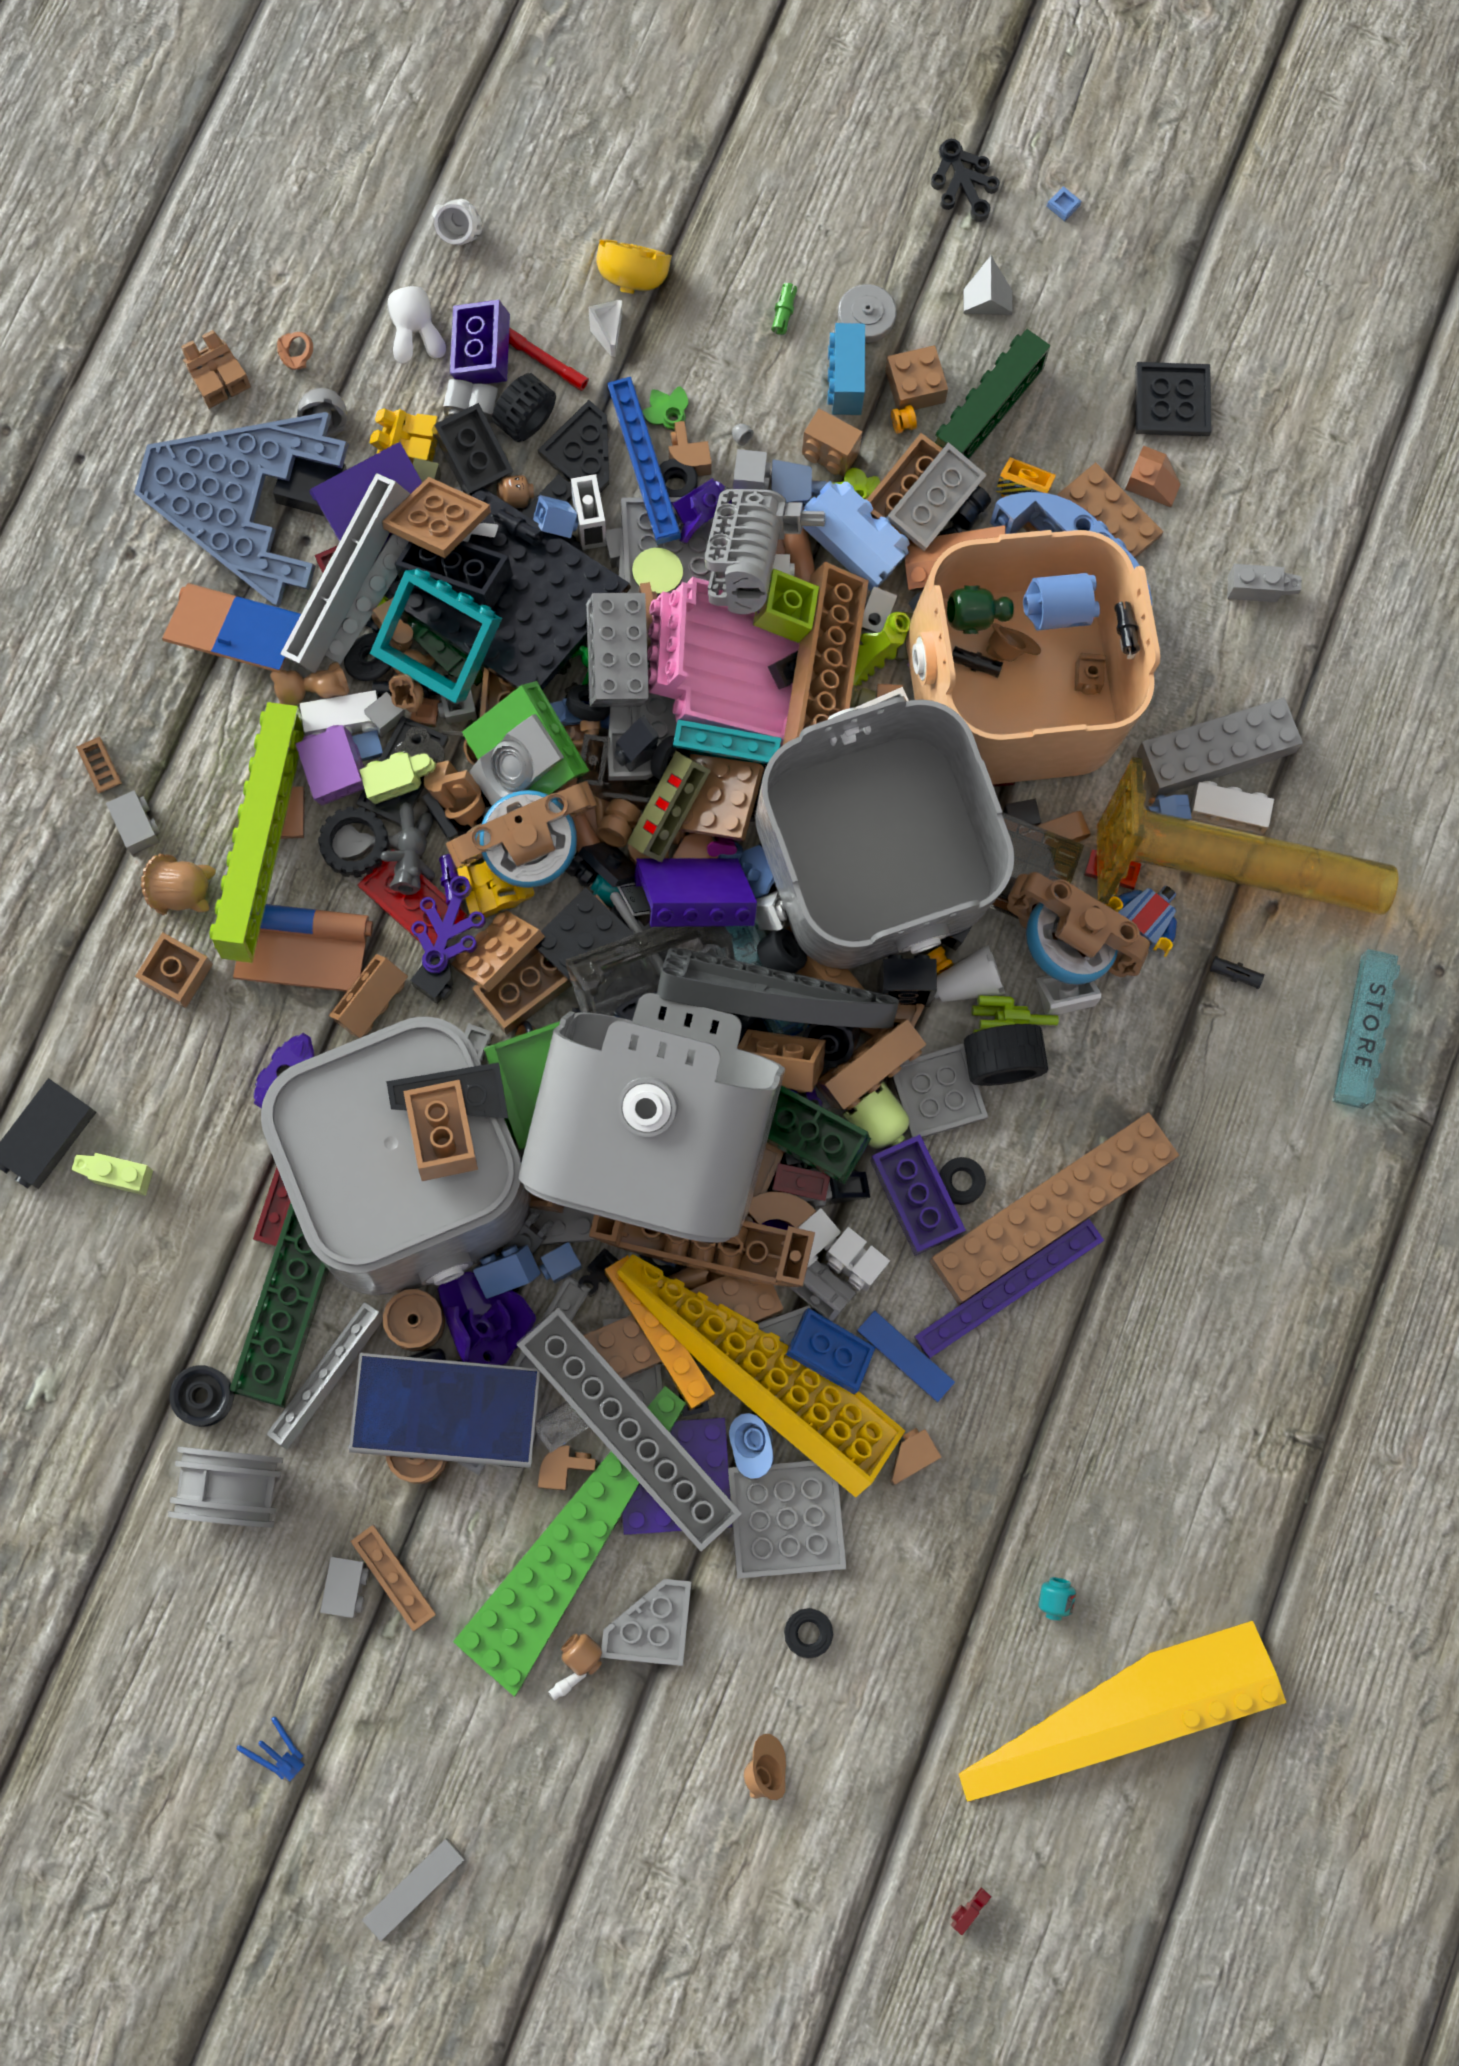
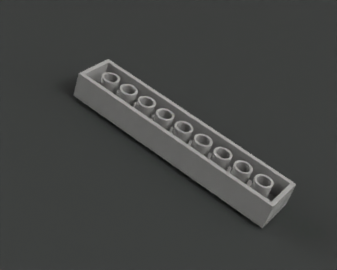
M558 1307L552 1310L516 1343L700 1551L705 1549L742 1514Z

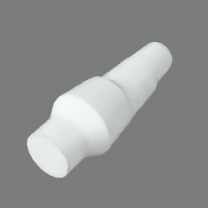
M573 1673L557 1682L554 1688L548 1691L550 1697L555 1701L559 1697L565 1696L587 1674L579 1676Z

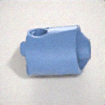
M1080 573L1033 578L1023 597V608L1025 615L1032 621L1035 629L1038 631L1091 625L1094 617H1099L1100 615L1099 602L1095 601L1094 591L1097 587L1095 575Z

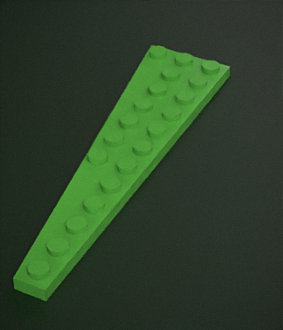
M664 1386L647 1408L671 1432L686 1403ZM612 1451L453 1641L454 1644L514 1697L517 1696L540 1653L544 1650L554 1629L558 1626L568 1605L572 1602L578 1588L586 1578L640 1484Z

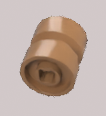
M618 798L612 799L605 811L607 816L601 819L596 829V834L608 845L624 847L632 834V829L635 828L640 818V811L629 801Z

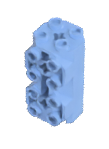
M829 481L821 489V494L817 498L813 497L803 510L824 511L825 526L802 527L848 571L869 580L868 590L871 591L873 587L878 588L908 555L907 547L910 545L909 540L905 535L900 534L887 518H872V504L868 500L863 499L850 483L833 484Z

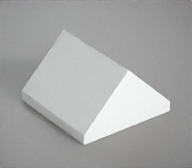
M1049 975L1036 978L1045 1015H1058L1094 1007L1101 999V992L1094 981L1074 985L1063 983Z

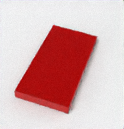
M382 860L383 864L379 868L373 869V873L366 875L357 884L358 888L419 943L420 941L412 933L411 927L416 921L424 922L428 927L427 935L434 946L438 935L427 914L420 908V902L425 897L433 898L437 904V912L443 922L449 907L446 904V895L422 874H420L421 888L417 893L404 895L392 890L389 885L393 881L395 875L394 867L397 861L385 862ZM426 903L424 908L431 909L433 903ZM459 909L454 924L468 918V915ZM419 926L416 928V933H422L424 931L423 926Z

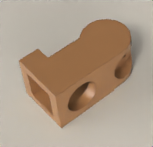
M393 598L372 611V620L379 630ZM400 618L390 645L399 651H405L411 647L413 630L408 624L403 623Z

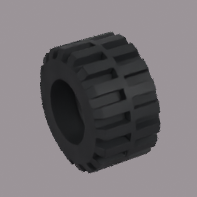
M526 373L514 380L501 394L492 413V421L514 441H525L533 436L549 418L555 405L556 393L534 374Z

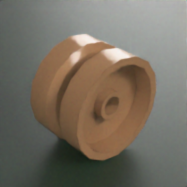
M418 1289L404 1290L394 1295L386 1304L383 1313V1327L388 1337L402 1349L411 1352L425 1351L434 1346L442 1337L446 1325L444 1312L437 1300L427 1292ZM417 1315L418 1322L412 1325L409 1322V1319L412 1316L416 1318Z
M419 1422L416 1447H422L421 1452L428 1454L427 1448L448 1450V1445L441 1433L434 1427ZM407 1424L395 1430L389 1437L387 1445L405 1446ZM386 1456L390 1470L399 1479L413 1484H425L436 1479L445 1470L448 1462Z

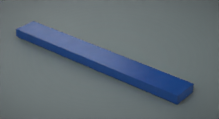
M630 376L608 382V389L656 543L659 545L681 539V533L632 378Z

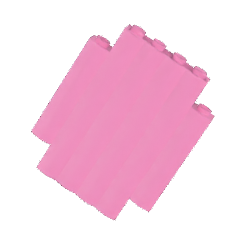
M692 577L687 583L682 582L672 593L663 591L656 600L651 602L649 609L653 621L648 630V637L651 638V645L647 651V660L650 665L648 669L649 693L676 699L673 705L676 723L678 720L779 737L781 738L782 747L793 683L779 690L768 666L797 651L799 643L753 626L755 612L751 614H736L728 611V606L711 604L708 597L709 581Z

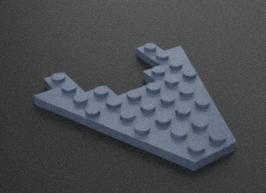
M327 412L148 444L134 493L272 604L280 607L286 584L307 590L310 589L316 565L270 553L276 530L273 527L253 523L265 477L269 476L289 481L295 457L343 468L349 444L346 441L326 437L331 420V415Z

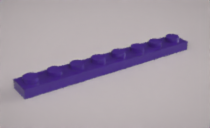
M1087 1219L915 1335L914 1338L930 1359L1102 1243L1104 1239L1091 1220Z

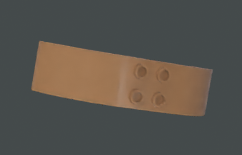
M594 1214L589 1237L639 1255L716 1274L764 1284L803 1287L815 1232L788 1226V1230L744 1221L739 1234L731 1237L728 1241L718 1243L701 1242Z

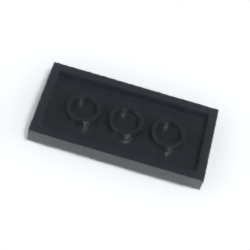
M402 716L379 761L382 762L390 759V756L395 753L404 752L408 753L411 757L425 753L437 763L449 738L442 733ZM424 776L420 777L421 784L417 790L378 804L370 801L367 798L365 789H363L356 805L357 807L366 808L367 811H372L377 816L402 827L400 805L407 802L414 808L425 787Z

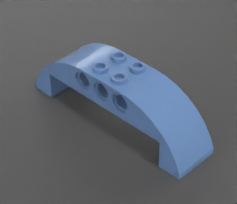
M1025 492L1000 498L995 504L990 524L993 527L1005 525L1006 534L1016 533L1028 521L1038 531H1092L1116 542L1128 555L1134 569L1136 566H1140L1127 550L1124 542L1119 538H1115L1102 521H1097L1084 508L1068 499L1042 492ZM1148 584V589H1149V594H1150V600H1151V605H1152V597H1151V592H1150V586H1149V584Z

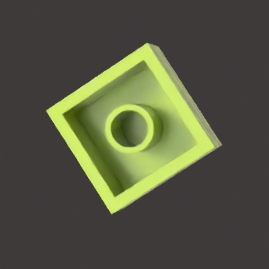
M773 568L766 601L755 612L753 626L799 643L812 630L819 586Z

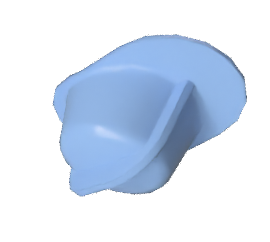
M751 1413L741 1414L734 1419L729 1430L735 1463L738 1470L745 1477L750 1479L760 1478L767 1474L772 1466V1432L757 1415Z

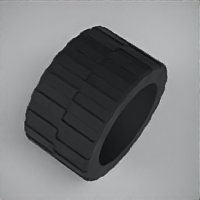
M1012 1024L991 1027L974 1032L964 1039L969 1079L974 1085L993 1086L1023 1082L1040 1077L1049 1070L1042 1028L1035 1024Z

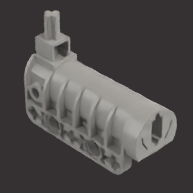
M727 489L721 492L705 552L706 568L712 571L708 584L709 602L716 606H728V611L736 614H751L758 611L764 605L767 598L779 539H784L785 534H801L802 526H825L824 511H803L802 503H786V499L782 495L771 490Z

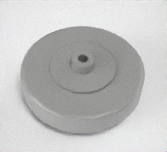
M871 284L855 286L849 289L839 302L838 322L865 324L866 343L883 339L891 332L895 325L897 315L895 301L885 289Z

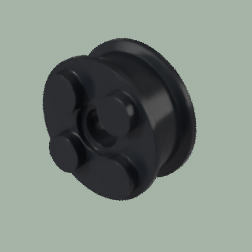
M196 1365L182 1371L172 1383L169 1395L172 1410L185 1423L198 1427L215 1425L222 1421L232 1408L234 1392L230 1391L231 1382L226 1375L210 1366ZM200 1389H206L208 1398L205 1402L199 1404L195 1398L196 1393Z

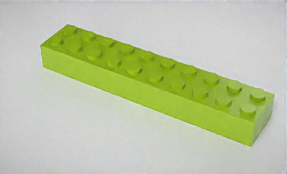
M267 702L265 711H262L260 714L261 731L260 734L255 736L254 748L256 752L255 756L251 757L249 761L250 778L249 781L246 780L244 783L243 794L245 799L244 803L240 804L238 808V819L240 820L238 828L235 827L232 834L234 846L233 850L229 851L227 855L228 871L227 875H223L221 880V890L223 893L221 899H218L216 902V923H212L209 933L210 939H212L221 959L253 963L299 761L296 743L303 741L302 739L305 734L298 706Z

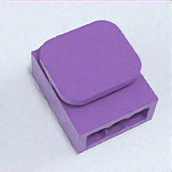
M333 725L328 727L326 732L318 735H308L302 739L303 741L296 743L313 799L323 806L365 789L359 769L365 767L351 732L343 725Z

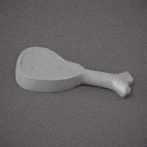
M350 824L343 826L337 831L333 839V849L343 860L359 858L375 846V836H371L368 833H359ZM399 831L394 836H388L389 846L398 850L397 842L402 831Z

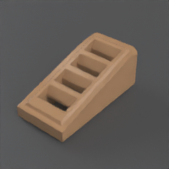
M101 737L76 746L98 794L122 784ZM100 748L101 752L87 758L86 753ZM104 757L105 761L91 767L90 762ZM108 766L110 769L99 775H95L94 771ZM113 775V780L102 785L99 784L98 780Z

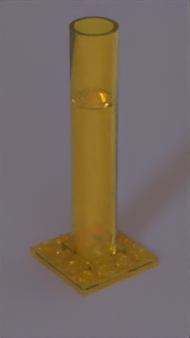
M1132 757L1097 824L1098 901L1108 904L1113 894H1117L1120 881L1127 876L1131 861L1377 915L1387 913L1393 904L1397 892L1398 871L1391 864L1144 809L1146 790L1143 789L1146 772L1143 771L1142 759Z

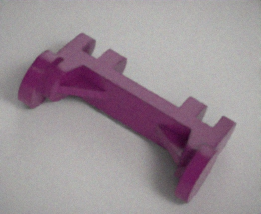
M715 836L716 841L710 842L706 848L707 853L712 857L720 854L733 855L737 852L734 840Z

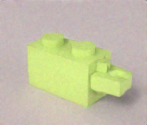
M95 1153L94 1156L76 1155L72 1166L74 1172L88 1177L95 1184L145 1196L153 1170L147 1165Z

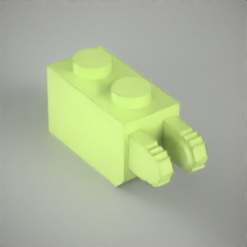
M398 752L391 755L390 759L382 762H370L365 768L359 769L367 798L374 804H378L417 790L421 784L420 777L436 770V763L425 753L411 757L408 753Z

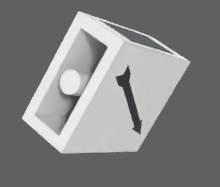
M596 474L572 478L573 508L578 517L579 523L577 528L582 550L606 546L605 517Z

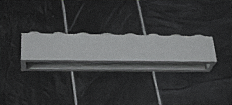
M377 473L372 480L281 652V655L296 665L316 673L390 533L383 529L382 521L410 495L396 481Z

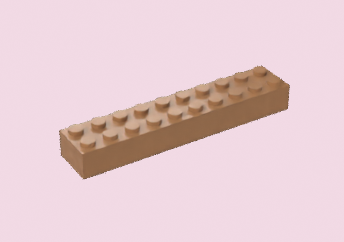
M1148 1112L933 1256L929 1262L958 1305H960L1173 1162L1180 1155Z

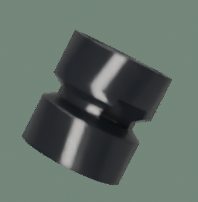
M978 485L950 521L958 523L961 529L970 530L979 519V514L984 512L991 503L989 494Z

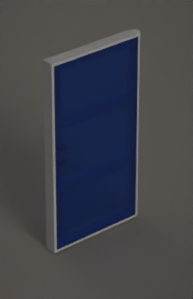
M360 1353L350 1445L348 1446L349 1453L531 1468L540 1371L536 1368Z

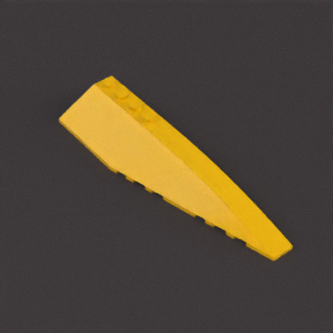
M1249 1621L1148 1653L1139 1661L1126 1667L1120 1673L1099 1684L1090 1692L1072 1701L1047 1717L1044 1721L1031 1727L1025 1733L1004 1744L1001 1748L985 1756L958 1775L968 1802L1106 1761L1286 1703L1276 1671L1253 1621Z

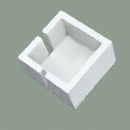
M847 1227L827 1252L825 1257L828 1260L827 1266L837 1274L840 1272L844 1273L849 1278L847 1282L856 1290L860 1291L863 1289L867 1292L887 1267L890 1260L872 1245L866 1251L863 1247L867 1241Z

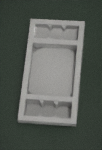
M534 714L508 732L496 747L480 757L471 768L470 774L491 806H493L498 800L508 794L528 790L558 764L564 756L537 715Z

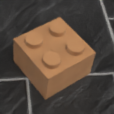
M935 345L887 356L885 372L897 409L902 410L905 406L912 405L913 409L917 410L946 402L948 386Z
M819 408L804 431L802 455L812 463L823 465L830 473L834 475L839 474L844 477L859 455L862 431Z
M162 932L135 975V978L142 985L187 1008L213 964L207 956Z

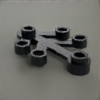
M947 139L940 145L939 156L942 161L937 172L932 175L931 186L936 190L943 189L946 182L945 175L950 165H952L955 173L947 192L941 197V207L945 210H950L954 207L955 196L961 184L971 204V217L977 222L985 221L989 217L991 207L986 200L979 199L972 182L984 186L986 192L993 194L998 191L1000 181L995 176L988 177L983 175V173L989 170L990 160L987 157H979L963 151L962 145L958 140ZM962 161L975 165L977 172L965 168ZM979 163H984L986 166L981 167ZM936 179H940V180H942V182H941V183H937V182H935V180H936ZM989 183H994L996 186H995V187H991V186H989L988 184H989ZM945 199H949V200H951L952 202H951V203H946L944 200H945Z

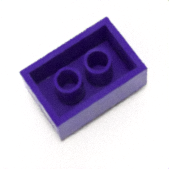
M500 300L453 306L450 374L454 379L467 381L472 384L507 382L510 313Z

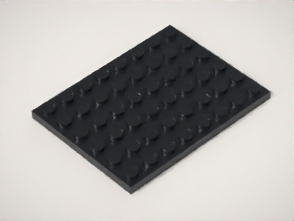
M485 488L469 494L490 505L491 513L481 523L495 524L493 518L500 519L495 513L502 508L515 517H522L526 520L527 524L541 531L537 522ZM498 525L495 537L471 534L468 541L471 544L507 555L513 572L511 580L492 609L495 612L494 614L501 617L502 620L482 666L515 689L521 685L537 681L543 690L588 639L586 603L592 593H627L631 586L629 582L555 534L542 531L543 537L536 536L542 539L537 546H533L521 537L512 536L509 530ZM398 575L383 597L387 601L395 596L400 584ZM414 587L403 611L467 656L482 626L481 622L432 594Z

